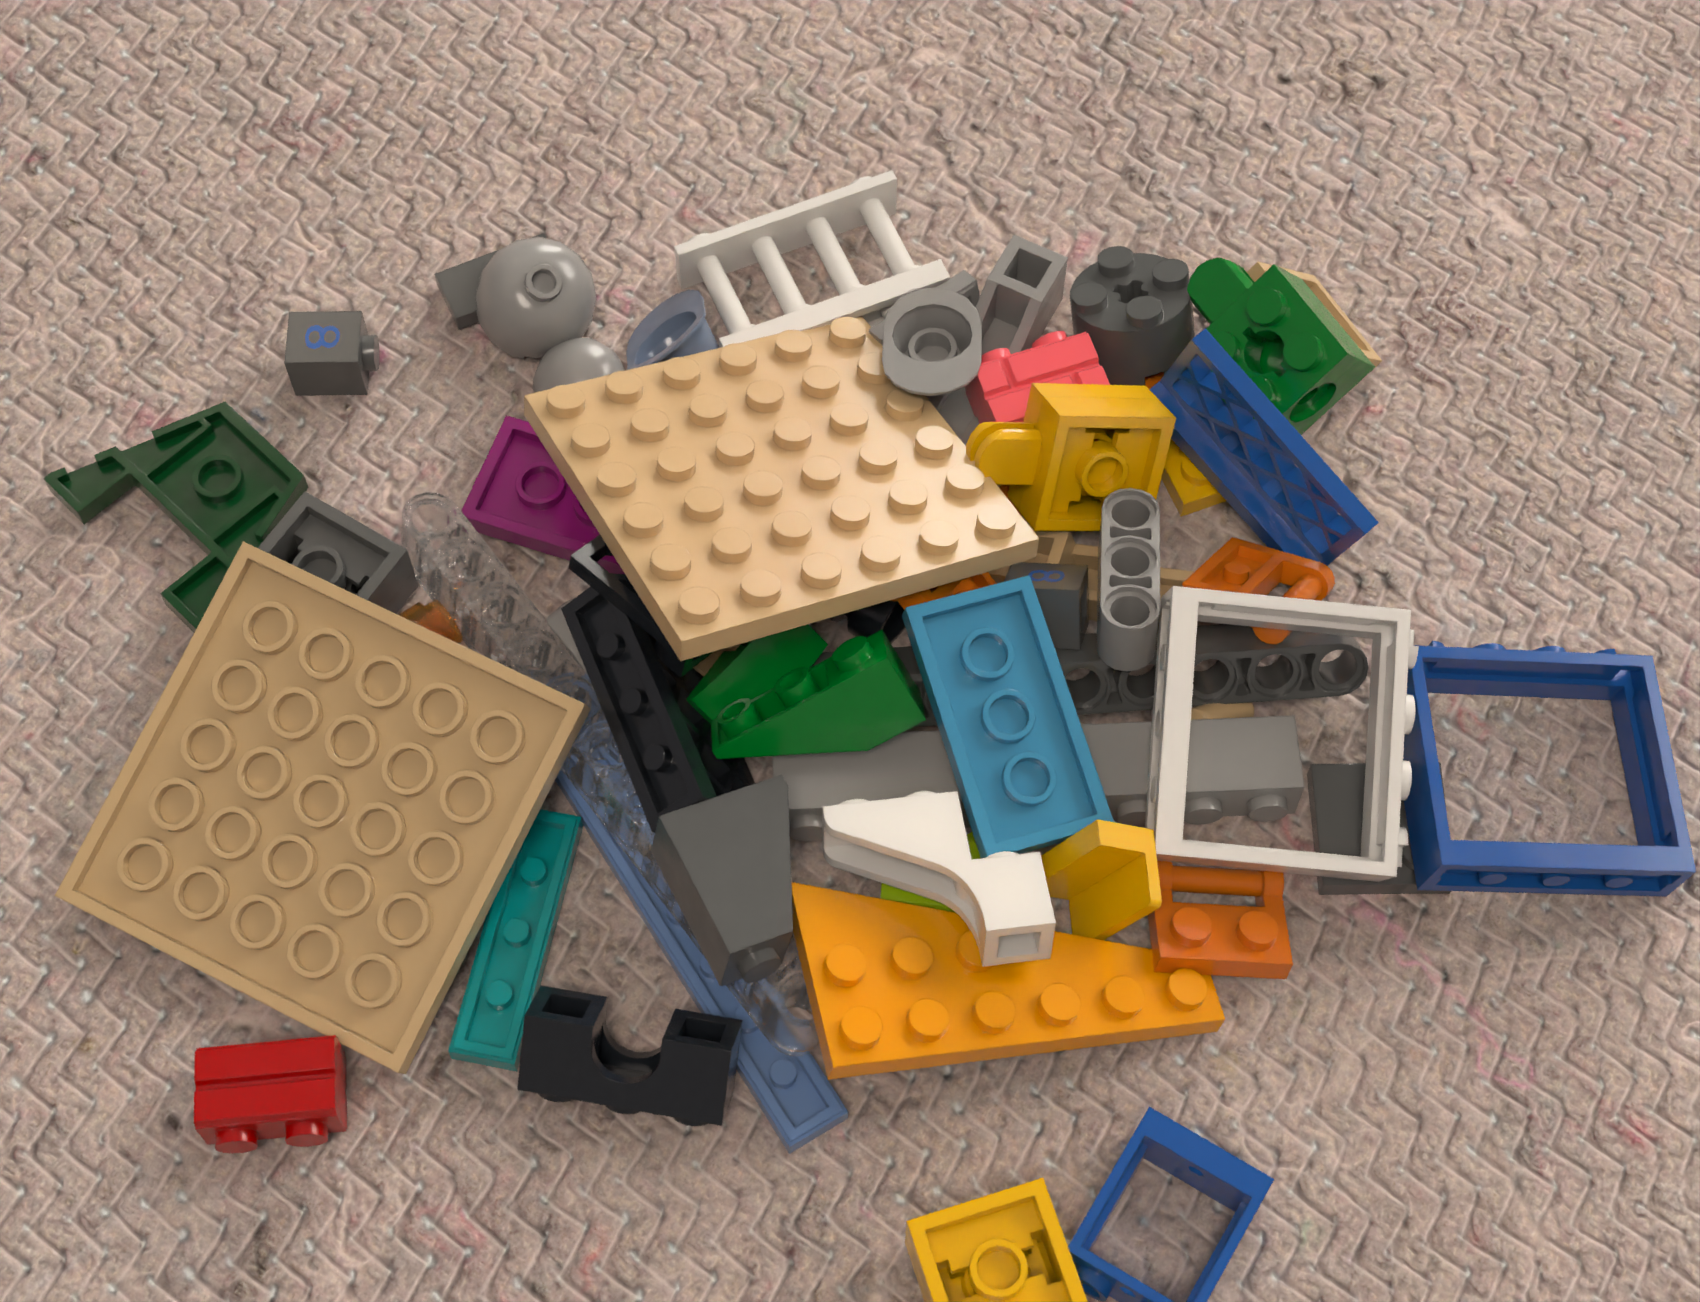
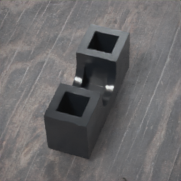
M540 986L524 1015L517 1090L538 1093L543 1099L552 1102L578 1100L605 1105L609 1110L620 1114L646 1112L673 1117L677 1122L688 1126H703L706 1124L722 1126L734 1093L743 1020L675 1009L662 1038L661 1047L649 1052H635L618 1044L608 1031L606 1025L608 997Z

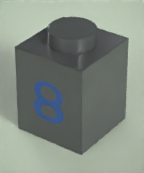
M362 311L289 312L284 364L295 396L368 395L369 371H378L380 349L377 335L368 334Z
M1026 562L1011 565L1004 582L1030 575L1055 649L1080 650L1089 625L1088 565Z

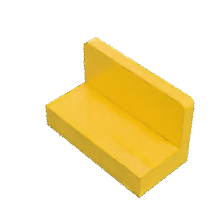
M1097 819L1041 855L1050 897L1069 900L1073 935L1105 940L1157 910L1162 904L1154 829Z

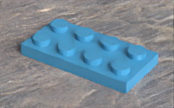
M1030 575L905 607L902 614L903 622L981 859L997 852L1010 851L1023 854L1061 843L1097 819L1114 822Z

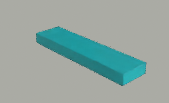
M543 809L539 810L487 913L448 1050L451 1059L517 1072L521 1056L524 1015L541 985L583 829L582 817Z

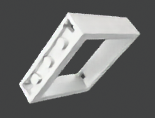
M1172 586L1161 597L1145 815V828L1154 829L1157 860L1375 882L1397 877V867H1402L1403 847L1408 846L1407 830L1405 827H1400L1401 800L1405 801L1408 798L1412 782L1411 764L1409 761L1403 760L1404 734L1409 735L1411 733L1415 720V699L1413 695H1407L1408 669H1413L1419 649V646H1413L1414 630H1410L1411 610ZM1197 621L1373 639L1360 856L1183 840Z

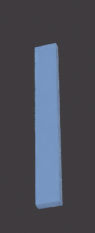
M578 691L568 695L586 704ZM590 710L555 781L576 815L582 817L583 826L699 1011L704 1014L743 1020L737 1071L790 1154L848 1119V1110L763 979L748 983L742 978L720 987L651 852L655 833L651 831L625 764Z

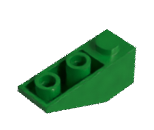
M883 630L867 638L857 636L842 643L833 652L832 657L809 669L800 667L786 673L776 682L774 688L752 700L741 698L727 705L721 710L717 718L711 721L712 752L717 759L868 751L926 720L921 693Z

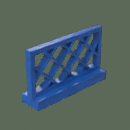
M1206 328L1191 339L1162 379L1149 389L1176 417L1171 439L1267 547L1319 561L1328 566L1379 523Z

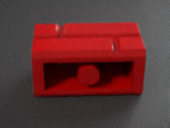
M336 1035L196 1048L194 1057V1082L196 1086V1091H194L195 1130L207 1145L215 1144V1150L232 1154L246 1153L258 1148V1140L285 1138L286 1144L291 1146L310 1147L326 1143L328 1141V1133L346 1132V1056Z

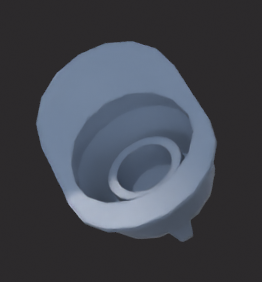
M689 289L673 295L659 304L641 321L628 341L626 350L627 370L667 361L674 357H683L719 348L705 319L704 298L698 290Z

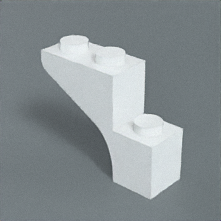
M919 791L901 798L874 801L850 799L839 805L822 806V847L827 863L835 868L938 901L951 908L971 930L979 949L982 967L1051 958L1056 921L1040 852L1017 854L1015 852L1003 851L989 855L986 858L972 860L958 791L944 793Z

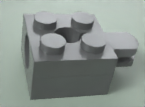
M306 491L303 492L258 547L262 551L342 589L345 588V590L395 614L398 613L418 587L406 548Z

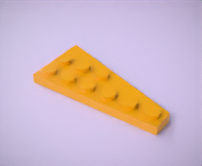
M791 882L793 934L828 1080L1217 1032L1226 1020L1211 975H1201L1195 970L1188 968L1178 969L1173 973L1154 972L1152 949L1055 931L1050 959L982 967L976 940L967 924L955 912Z

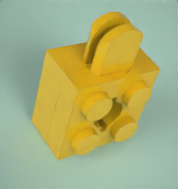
M1032 383L1024 421L983 422L979 424L969 436L966 443V454L970 461H975V467L983 472L984 477H991L996 485H1010L1008 498L1034 531H1100L1103 502L1110 493L1119 489L1134 488L1143 490L1157 499L1176 417L1147 386Z
M1044 1178L906 1221L905 1245L924 1302H1088Z

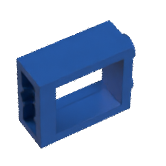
M1149 1107L1068 1248L1086 1295L1105 1302L1109 1296L1118 1302H1174L1090 1252L1143 1159H1146L1235 1212L1186 1302H1207L1274 1179Z

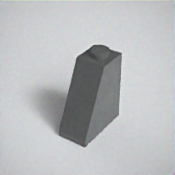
M781 774L659 816L651 852L720 987L742 978L748 983L756 982L774 973L783 963L793 933L788 784L783 775Z

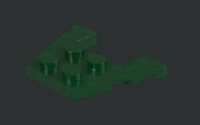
M222 402L151 431L154 438L124 451H120L116 446L95 454L96 462L70 473H67L65 467L43 478L50 492L83 524L90 521L133 486H137L208 555L160 593L166 606L193 633L196 631L242 542L244 541L258 548L303 492L309 488L305 476L227 402Z

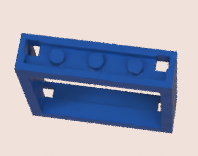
M1432 641L1428 646L1413 645L1419 646L1415 666L1413 669H1408L1407 695H1413L1415 699V720L1411 733L1409 735L1404 734L1403 760L1409 761L1412 768L1411 789L1408 798L1404 801L1417 890L1667 897L1696 873L1653 656L1616 654L1615 649H1605L1595 653L1566 652L1564 648L1559 646H1546L1535 650L1506 649L1503 645L1496 643L1481 644L1473 648L1445 647L1443 643L1438 641ZM1428 693L1610 700L1638 845L1451 840Z

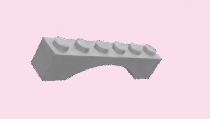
M1012 236L988 276L975 307L979 312L982 324V355L998 348H1008L1011 354L1032 348V344L1040 338L1063 299L1068 257L1019 236ZM965 387L949 394L930 396V402L966 446L970 434L979 425V420L975 417Z

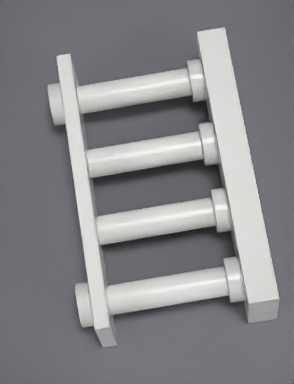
M893 170L874 177L866 176L859 178L848 186L711 234H698L687 242L674 246L677 281L681 289L704 282L729 332V335L719 338L720 348L728 344L754 340L786 330L804 331L830 325L833 320L840 317L857 318L863 316L872 328L885 320L887 311L900 297L914 290L936 288L949 280L950 275L941 259L922 266L915 265L889 218V216L896 214L897 178ZM867 224L894 276L869 285H861L835 235ZM813 243L839 295L810 305L805 303L781 254ZM759 263L785 315L755 325L750 323L726 274Z

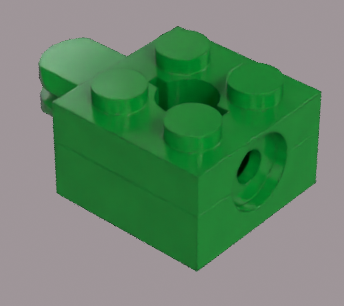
M1218 257L1207 260L1199 265L1190 277L1187 292L1191 302L1210 324L1206 328L1208 332L1300 435L1308 430L1375 368L1301 278L1275 264L1254 282L1242 266Z

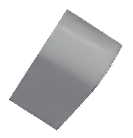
M1125 488L1110 493L1104 499L1102 506L1098 547L1097 651L1101 660L1111 668L1121 671H1136L1147 666L1153 660L1156 650L1160 615V508L1158 502L1151 494L1140 489Z

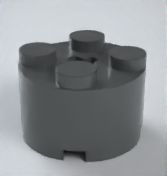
M1124 246L1109 247L1101 251L1097 258L1098 262L1081 272L1072 284L1070 305L1073 334L1089 333L1099 357V364L1103 366L1110 385L1143 386L1145 385L1146 376L1155 375L1163 371L1165 375L1187 344L1195 337L1193 303L1187 292L1190 280L1188 265L1179 259H1167L1146 253H1133Z

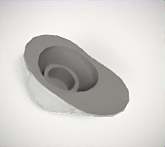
M931 287L914 290L900 297L887 311L883 325L882 365L885 376L896 387L912 394L927 396L949 394L967 386L978 375L982 362V324L978 310L968 298L953 290Z

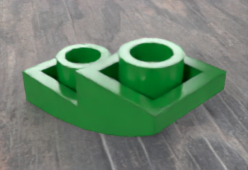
M809 624L742 643L736 651H723L687 697L686 701L711 724V721L716 719L721 710L730 703L741 698L752 700L774 688L776 682L791 670L800 667L809 669L828 644Z

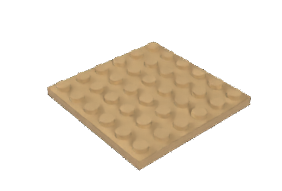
M863 316L857 318L840 317L833 320L830 325L804 331L786 330L754 340L728 344L721 348L683 357H674L667 361L626 371H617L609 375L568 385H559L552 389L524 395V416L680 661L1036 558L1039 537L992 478L984 477L983 472L975 467V461L969 460L965 444L926 395L912 394L896 387L885 376L882 365L883 345L869 334L871 326Z
M243 541L55 896L325 1036L336 1035L341 1044L397 1073L406 1074L591 708L566 694Z

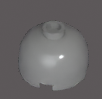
M543 237L517 239L497 251L482 270L476 290V312L480 326L493 344L510 356L524 359L525 356L542 358L550 348L568 339L582 338L592 323L596 305V292L592 273L581 256L562 242Z

